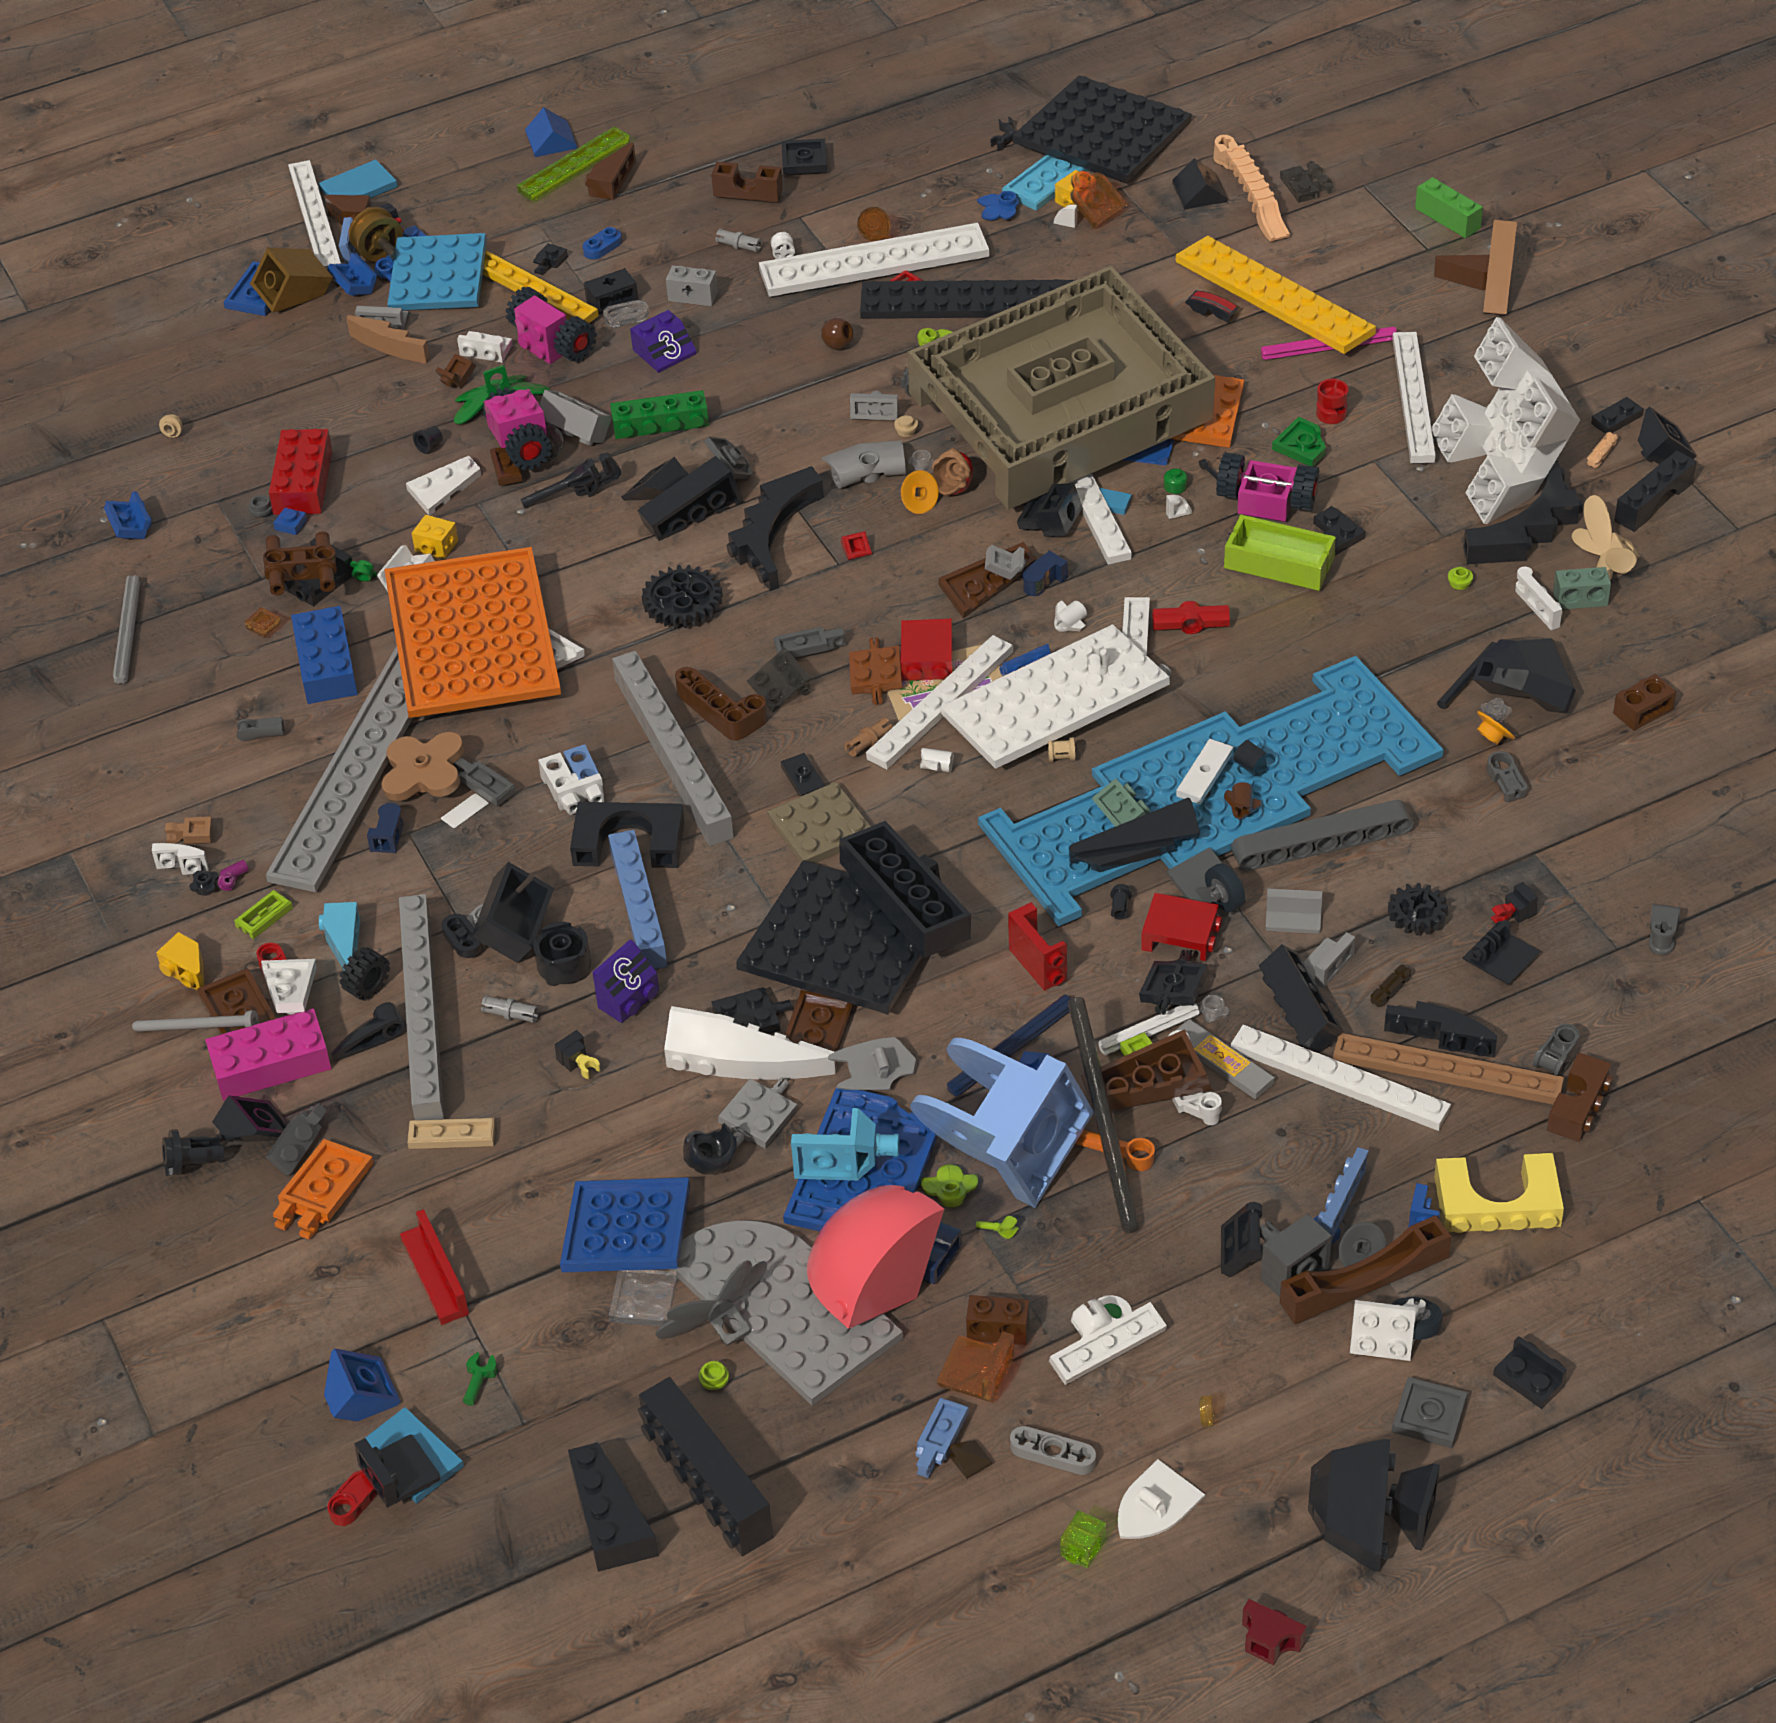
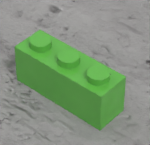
M1433 177L1417 186L1415 209L1464 238L1481 229L1483 206Z

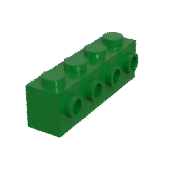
M704 390L610 403L615 439L709 426Z

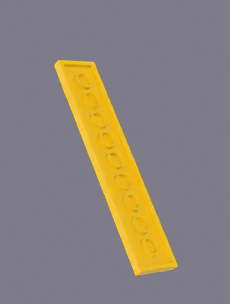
M1208 235L1176 254V262L1343 354L1376 334L1375 325Z

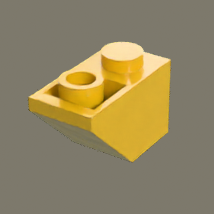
M178 932L156 952L159 968L166 976H172L180 980L184 986L197 990L205 986L203 958L200 947L196 941Z

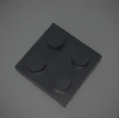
M825 138L782 141L783 174L796 175L800 173L816 174L827 172Z

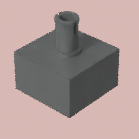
M1306 1214L1282 1232L1271 1221L1266 1222L1268 1228L1264 1224L1261 1225L1260 1238L1266 1242L1263 1244L1261 1280L1279 1297L1282 1281L1305 1271H1329L1332 1236L1311 1216Z

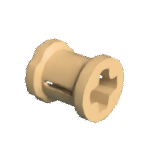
M1074 737L1065 741H1048L1049 762H1053L1054 759L1069 758L1071 761H1075Z

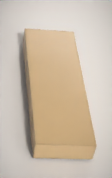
M495 1119L412 1120L409 1122L408 1148L494 1146Z

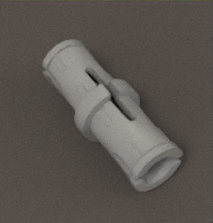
M721 228L716 233V235H720V237H716L717 243L731 245L734 249L738 250L743 248L759 253L761 250V246H757L758 244L762 245V239L746 236L743 232L734 233Z
M485 995L481 1004L486 1005L481 1007L483 1013L504 1016L506 1020L514 1018L535 1023L539 1015L535 1013V1011H539L538 1006L519 1003L513 998L504 1000Z

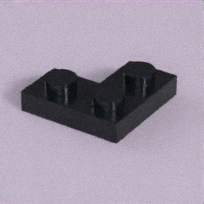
M1333 506L1314 516L1313 524L1324 532L1322 534L1336 537L1335 555L1365 539V531Z

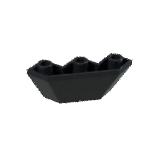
M1529 636L1500 639L1481 657L1472 679L1491 694L1530 697L1543 709L1550 712L1567 713L1576 692L1555 641L1552 638Z
M1381 1439L1332 1450L1311 1467L1308 1512L1323 1539L1375 1572H1380L1381 1560H1387L1389 1541H1383L1385 1516H1391L1392 1497L1386 1496L1388 1471L1394 1472L1396 1453L1390 1452V1439Z

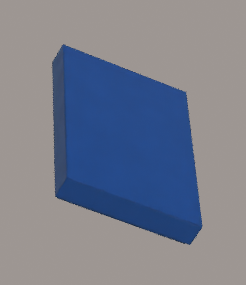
M253 261L223 302L226 309L266 316L270 311V308L250 285L260 262Z

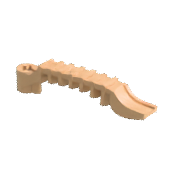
M1229 135L1216 137L1213 159L1217 164L1223 165L1226 169L1234 170L1233 175L1239 177V184H1244L1243 191L1248 192V201L1253 202L1252 212L1256 213L1258 225L1265 237L1270 242L1288 238L1290 233L1281 218L1274 193L1270 191L1269 184L1264 181V175L1260 174L1259 167H1256L1254 160L1249 157V152L1245 151L1244 144L1238 146L1234 138Z

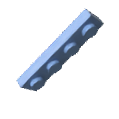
M1357 1147L1353 1157L1347 1158L1343 1170L1344 1175L1339 1174L1334 1188L1336 1192L1335 1194L1330 1192L1325 1206L1326 1212L1321 1211L1318 1216L1317 1223L1332 1236V1239L1365 1174L1369 1150Z

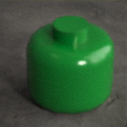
M1178 468L1168 470L1164 474V489L1172 494H1180L1186 491L1188 487L1186 472Z

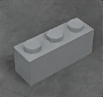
M544 390L540 407L544 412L545 425L552 428L559 427L562 429L561 432L568 436L575 437L576 435L580 437V442L587 445H593V442H604L612 416L560 391Z

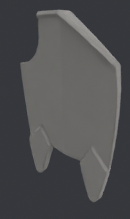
M896 1037L859 1043L838 1050L828 1056V1059L831 1061L847 1062L851 1078L840 1082L836 1086L842 1090H890L894 1080L902 1076L915 1075L917 1067L915 1057Z

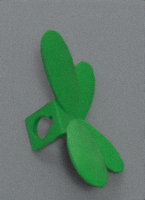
M504 365L483 372L485 385L473 388L456 397L455 402L467 401L456 413L454 423L462 424L471 419L483 407L484 401L490 397V393L496 394L499 388L504 391V388H509L510 391L512 388L516 391L529 389L532 394H543L544 390L551 389L542 384L522 381L527 377L526 375L507 377ZM496 373L502 375L501 379L490 380Z

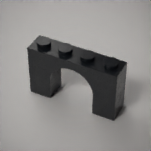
M578 802L570 845L573 866L599 867L602 846L608 835L622 829L633 828L645 831L651 836L649 850L652 868H678L685 823L683 804Z

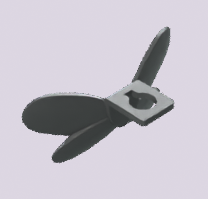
M746 1260L742 1262L728 1277L716 1300L692 1301L673 1307L667 1313V1318L670 1321L656 1331V1337L660 1339L676 1337L709 1320L727 1346L731 1345L750 1332V1327L733 1303L757 1285L766 1272L767 1263L761 1261L752 1267L751 1261ZM728 1316L729 1319L737 1320L740 1324L738 1331L733 1334L725 1333L723 1331V1318Z

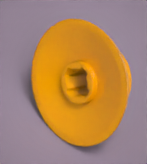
M923 470L910 473L904 479L901 486V499L905 507L912 513L924 514L935 506L939 494L935 478ZM916 488H918V496H917V497L915 496V494H916Z
M1477 711V715L1482 720V723L1476 730L1488 740L1498 745L1503 737L1511 740L1515 739V736L1498 722L1481 711Z

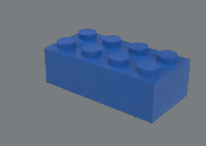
M341 606L291 615L307 704L358 695Z

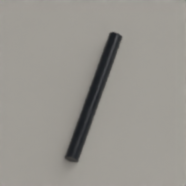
M1491 642L1437 701V705L1441 709H1445L1474 677L1481 657L1496 642Z

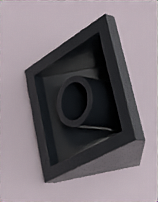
M1195 158L1172 180L1184 210L1227 202L1228 198L1216 173Z

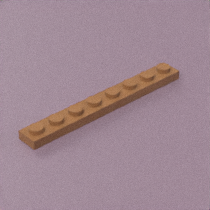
M1344 1033L1338 1036L1333 1054V1059L1347 1064L1552 1105L1558 1094L1561 1093L1564 1077Z

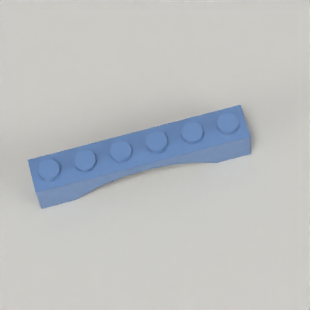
M629 830L609 834L611 858L624 898L633 941L654 969L667 967L665 945L635 831Z

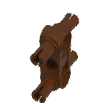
M321 531L316 533V546L281 548L278 536L270 535L266 538V552L263 554L264 573L266 579L269 580L272 595L279 596L284 594V581L319 579L322 591L330 592L334 590V575L337 572L336 551L330 544V537L327 532Z

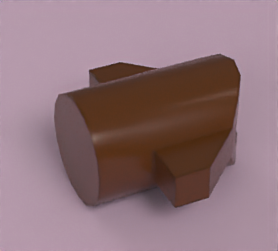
M1236 783L1232 787V791L1226 790L1224 793V799L1232 807V813L1237 819L1247 817L1261 806V800L1253 798V788L1248 783Z

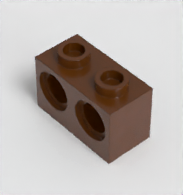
M1657 674L1640 680L1637 684L1626 690H1621L1615 697L1613 714L1635 731L1674 709L1676 691Z
M969 1295L966 1316L967 1340L1027 1345L1030 1321L1029 1300Z

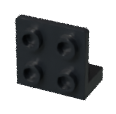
M411 1434L380 1450L376 1446L372 1448L366 1438L354 1443L358 1466L387 1508L441 1479L439 1472Z

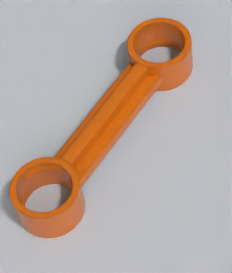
M1083 1130L1075 1143L1125 1158L1127 1165L1135 1171L1148 1170L1154 1164L1155 1147L1151 1141L1145 1138H1135L1125 1142ZM1135 1151H1145L1149 1156L1136 1158L1131 1154Z

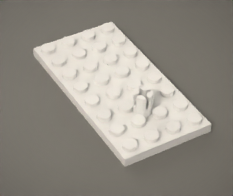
M1112 624L940 706L941 714L996 769L1048 744V741H1054L1170 685L1169 676Z

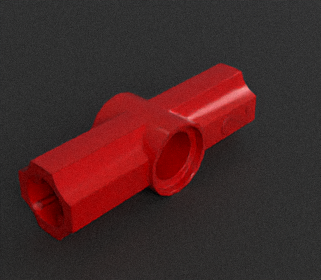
M1186 601L1177 608L1152 609L1153 630L1181 629L1186 634H1196L1202 628L1230 626L1229 605L1200 606L1195 601Z

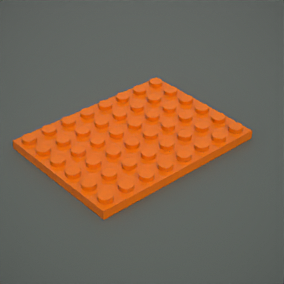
M532 547L384 569L409 718L561 695Z

